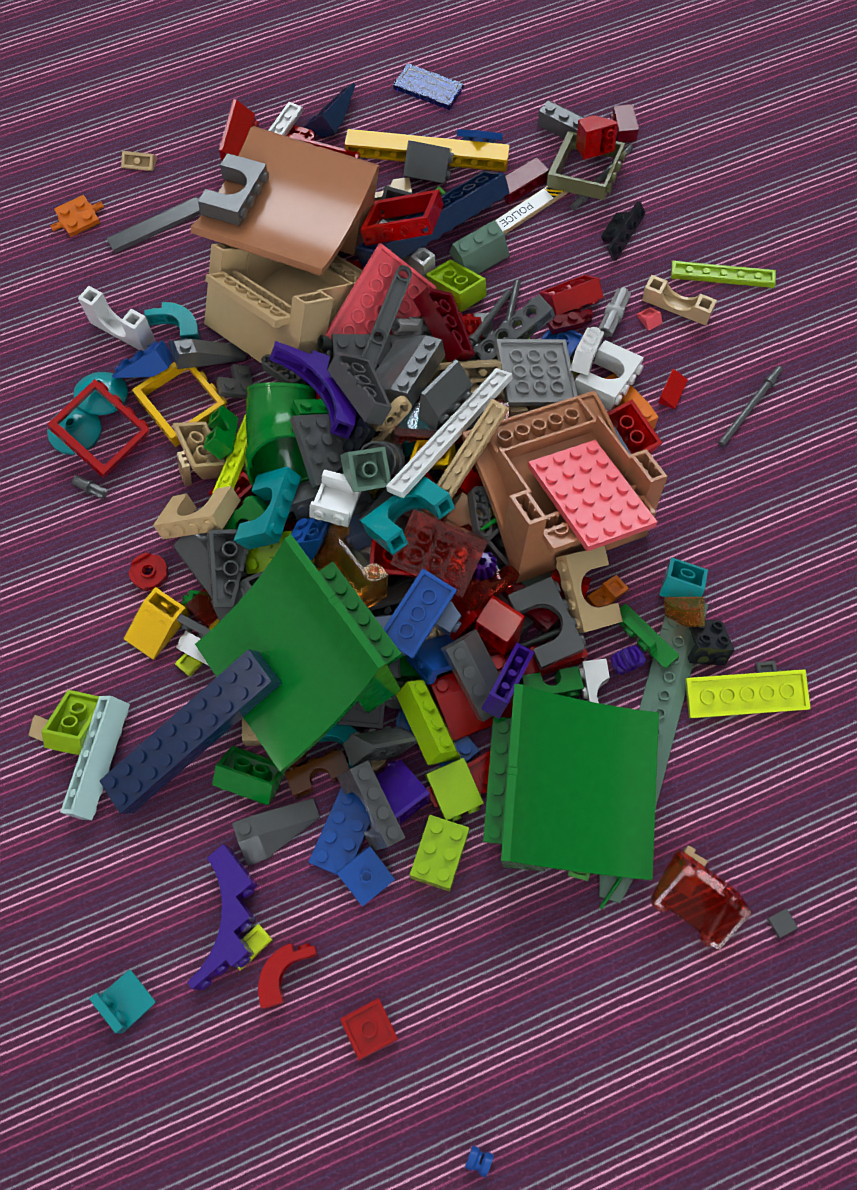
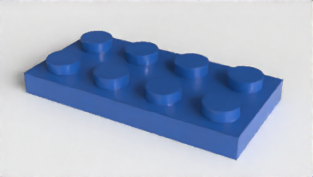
M425 569L421 570L383 628L401 652L414 659L456 594L457 589Z
M341 787L308 862L337 876L336 872L358 855L365 838L363 832L367 831L371 824L364 804L355 793L351 792L345 795Z

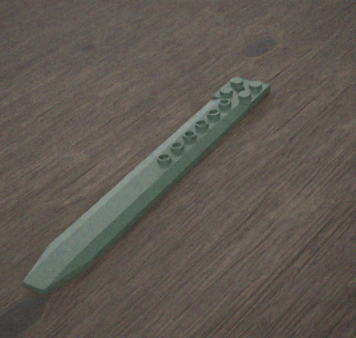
M674 600L668 601L659 636L679 654V658L666 669L654 658L652 659L639 710L659 712L655 809L686 693L685 678H690L693 663H689L687 657L695 643L687 625L689 619L683 621L680 614L685 613L691 619L705 620L709 604L699 602L697 608ZM599 875V897H606L618 877ZM623 878L609 900L620 904L633 879Z

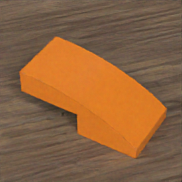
M615 575L604 582L599 589L588 595L585 600L593 607L612 604L626 593L629 588Z

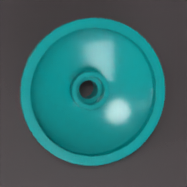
M95 372L85 376L76 384L73 395L75 398L95 379L99 383L103 382L108 387V391L112 395H117L124 405L128 398V388L122 378H113V373ZM96 390L78 406L82 411L92 415H107L117 411Z
M79 407L59 424L87 450L97 443L102 432L99 417L88 414ZM47 429L49 442L57 451L68 455H76L54 433Z

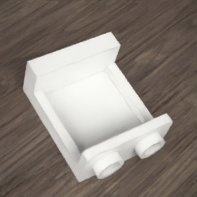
M324 469L321 486L314 502L310 503L309 517L348 527L361 491L353 493L343 474Z

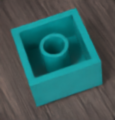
M671 557L663 576L659 595L668 600L680 602L685 606L697 608L705 590L708 570Z

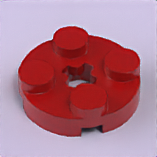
M143 553L137 556L131 563L129 577L133 584L142 591L153 590L155 587L158 588L168 579V567L163 558L157 554ZM149 568L150 570L153 569L150 575H144L146 573L145 569Z

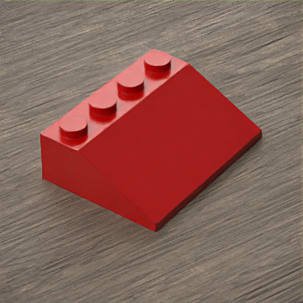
M502 653L491 657L499 674L506 663ZM453 672L437 678L434 684L429 685V690L454 742L493 726V717L495 716L484 722L477 719ZM514 693L511 697L512 701L507 705L501 717L512 718Z

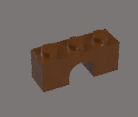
M332 749L321 758L313 757L307 761V764L290 767L288 772H285V776L295 799L314 792L312 778L315 774L326 772L330 775L333 783L338 781V775L350 769L342 749Z

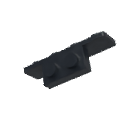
M641 201L636 202L631 212L615 213L601 235L603 242H611L608 252L613 261H617L645 216V210Z

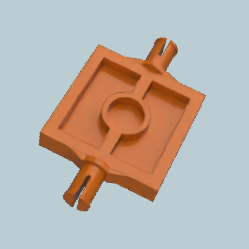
M83 194L54 208L59 221L50 225L53 232L63 228L70 237L77 235L100 223L96 211L104 208V205L101 201L92 205Z

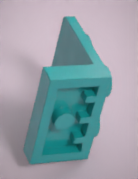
M132 970L124 973L103 993H95L89 998L116 1034H123L156 1004L155 999Z

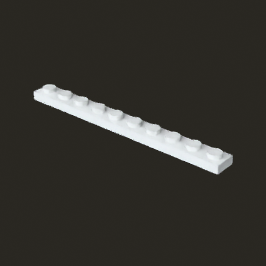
M496 368L386 485L387 492L404 498L462 435V432L466 431L485 410L491 399H495L513 379L512 373Z

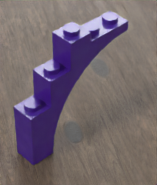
M275 341L269 360L283 365L303 378L318 393L328 410L330 433L349 439L355 426L357 410L328 372L330 356L312 350L310 354Z
M225 844L221 845L207 857L220 885L222 913L217 939L209 956L201 968L187 982L191 989L194 990L206 989L211 985V980L215 976H220L228 970L229 964L235 968L244 967L250 962V957L254 955L240 933L248 931L256 920L242 899L250 897L258 885L231 848Z

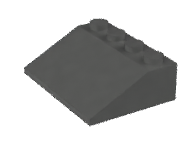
M424 335L395 341L375 371L390 403L399 396H405L412 407L414 406L445 357L442 339Z

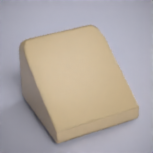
M34 715L29 736L43 741L41 731L48 720Z

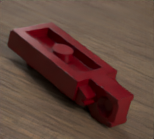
M586 309L582 312L577 310L555 315L546 325L552 334L583 328V325L587 324V322L592 321L594 313L591 309Z

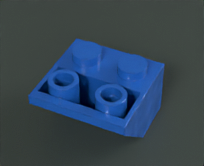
M303 518L297 521L291 534L312 561L331 523L315 518Z

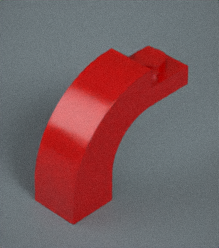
M290 943L271 955L261 971L258 982V996L261 1009L265 1010L285 1003L282 990L284 973L292 964L318 956L316 946H311L310 943L298 946V950L295 951L294 945Z

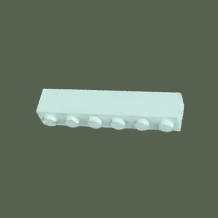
M99 696L60 813L81 820L92 821L97 810L99 797L103 792V786L99 781L109 773V767L115 755L118 740L122 734V727L128 716L129 703L113 696Z

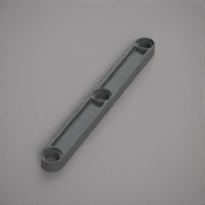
M405 265L399 266L393 276L361 358L371 361L374 370L412 277V270ZM405 271L408 278L402 279L399 276V272ZM376 333L380 334L383 341H375L373 335Z

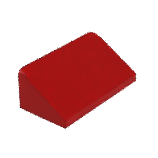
M672 369L658 403L675 409L688 379L675 369Z

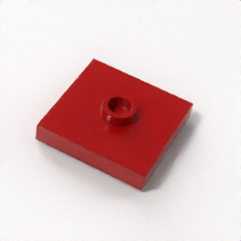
M380 998L340 1018L359 1061L398 1040Z

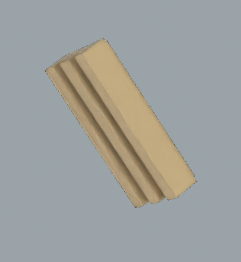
M184 451L177 452L179 473L185 486L192 485L190 465L185 457Z

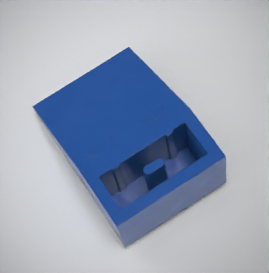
M163 340L158 343L154 341L144 351L141 349L134 353L133 357L129 360L125 358L119 362V365L114 368L115 372L112 377H154L169 368L174 358Z

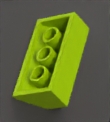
M424 680L408 681L396 693V696L427 764L432 765L460 759L461 756L428 686Z

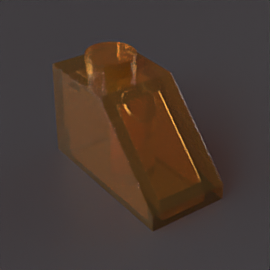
M664 597L666 617L684 627L705 626L704 597Z

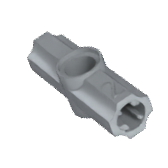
M617 288L612 301L606 307L604 318L599 326V329L604 332L603 337H612L618 322L620 323L623 318L625 307L631 296V293L626 288Z
M409 317V319L395 318L391 328L394 335H432L424 319L418 317Z

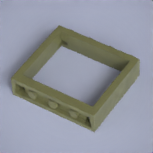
M568 131L548 172L547 187L605 200L607 194L611 193L612 182L615 183L617 172L621 170V161H624L626 158V152H624L625 143L616 141L615 151L602 155L615 159L604 184L561 175L571 150H577V133Z

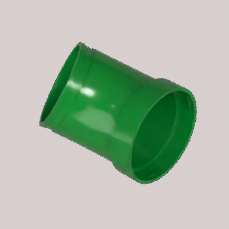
M284 382L257 383L247 386V449L245 465L251 485H254L257 475L287 466L301 476V478L308 477L290 422V418L296 416L291 404L293 400L316 399V391L308 385Z

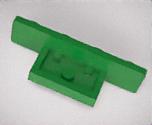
M627 604L620 608L623 622L618 624L623 628L628 637H633L637 641L638 646L644 652L647 651L664 669L668 668L679 658V654Z

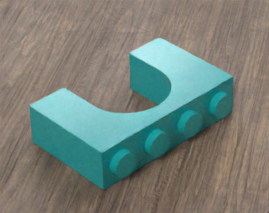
M288 466L257 475L252 492L264 501L271 500L265 512L257 519L239 524L234 541L247 550L279 543L301 476Z
M423 476L404 498L393 495L360 521L367 535L390 554L394 555L408 544L403 530L395 524L396 520L403 513L419 508L425 509L438 519H441L455 509V506L448 492L426 476Z

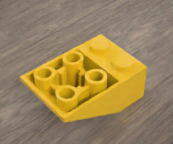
M155 587L143 601L124 640L152 660H155L180 629L182 623L177 621L180 614L187 617L190 614L183 605Z

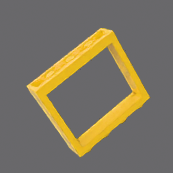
M175 362L166 370L154 377H150L133 388L132 391L138 402L174 447H177L181 443L175 431L146 397L147 395L188 369L216 402V404L189 422H206L208 425L210 415L221 405L227 408V401L224 396L217 394L216 387L213 383L209 384L207 382L206 375L202 371L199 372L197 370L198 367L177 369Z

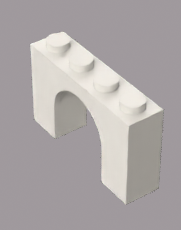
M90 286L78 297L89 322L138 350L142 349V351L155 341L144 315L130 309L124 318L121 319L109 307L103 293Z
M605 340L597 351L594 364L612 371L618 378L605 379L590 372L588 375L580 373L575 379L577 395L595 390L605 409L611 411L615 405H619L622 394L626 395L630 385H633L637 375H640L644 365H641L644 357Z

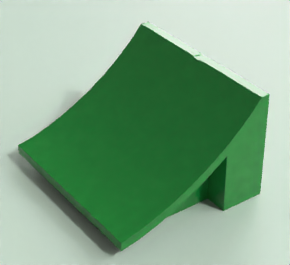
M292 534L283 540L271 562L243 598L214 628L195 643L216 677L250 649L261 653L282 682L280 686L244 716V719L281 773L324 737L357 701H359L367 713H370L401 690L388 666L403 656L336 564L331 562L318 571Z
M514 684L512 718L500 717L498 719L493 717L483 843L502 844L501 862L503 868L545 871L546 868L652 881L659 712L600 704L546 692L523 684Z

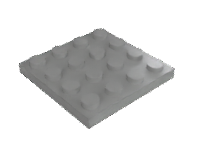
M566 339L496 340L495 347L498 361L501 362V370L512 373L513 378L503 389L507 406H547L578 396L573 372L570 370L571 362Z

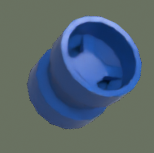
M473 1145L468 1155L465 1169L470 1171L476 1170L480 1176L486 1178L494 1154L490 1152L484 1153L480 1151L479 1147Z

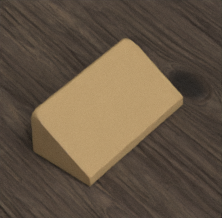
M122 151L121 168L154 171L157 156L148 153Z

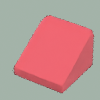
M652 307L636 314L647 330L662 324L661 312Z

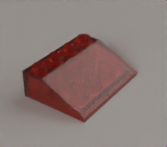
M413 509L403 532L408 544L394 554L390 564L415 576H418L421 570L425 569L457 589V595L464 597L489 540L442 518L438 519L433 514L422 509Z

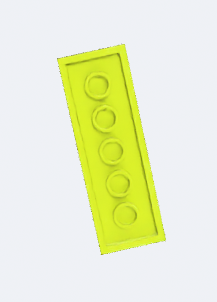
M806 669L685 678L689 718L810 710Z

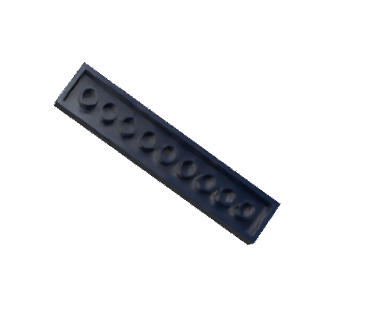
M482 171L442 195L444 206L431 235L381 244L401 259L414 254L415 250L427 246L430 241L440 238L443 233L452 231L456 225L465 223L469 217L478 215L482 209L492 206V203L504 199V196L510 193L505 173ZM425 212L410 214L402 220L424 216ZM365 242L355 247L362 267L366 266L378 244L366 246Z
M248 649L99 781L120 814L134 813L282 684L260 652Z

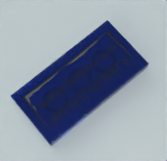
M409 63L406 64L393 84V89L448 110L451 109L464 88L463 83Z

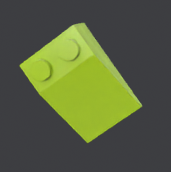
M451 259L425 274V277L436 286L437 290L453 294L457 308L461 312L487 297L486 279Z
M67 690L41 731L44 748L80 755L99 696Z

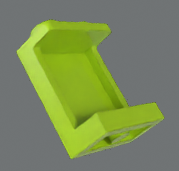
M464 758L424 774L443 814V819L451 822L462 818L460 814L466 811L469 814L480 810V805L484 804Z

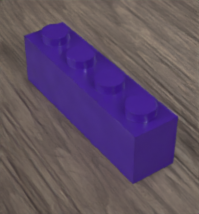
M516 643L481 708L482 710L500 719L514 693V684H519L534 651Z

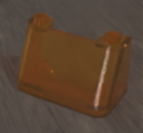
M332 523L314 556L315 564L321 570L331 562H334L369 608L387 597L388 574L382 566L376 563L369 564L363 568L349 550V543L345 539L350 533V525L345 527Z

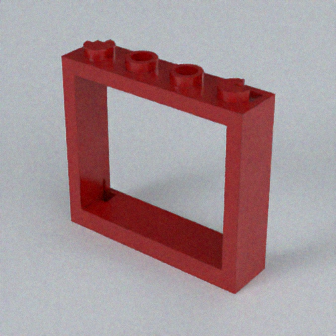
M440 190L374 201L360 229L365 245L431 235L444 206ZM425 212L424 216L379 224L381 219Z
M94 379L47 425L52 433L104 479L150 434V429L143 419L139 420L135 416L136 413L130 407L126 408L122 404V400L117 395H112L103 382L99 383ZM95 390L140 430L105 465L59 425Z

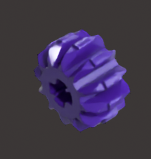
M475 549L474 554L469 553L468 559L464 561L465 573L469 575L471 580L476 578L478 583L480 579L487 582L488 577L493 578L494 573L497 571V559L493 557L491 552L485 553L484 549L478 552Z
M637 645L628 646L617 651L610 659L613 669L616 670L617 674L621 675L640 668L646 661L643 651Z

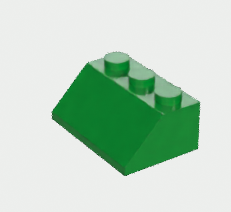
M232 745L216 764L212 785L238 794L241 797L252 799L260 804L269 805L277 794L286 770L281 773L271 759Z

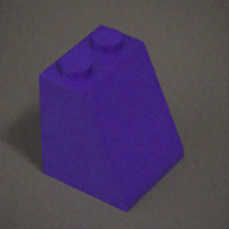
M401 759L397 762L395 760L390 762L385 767L386 770L381 774L379 772L375 774L399 825L430 802V793Z

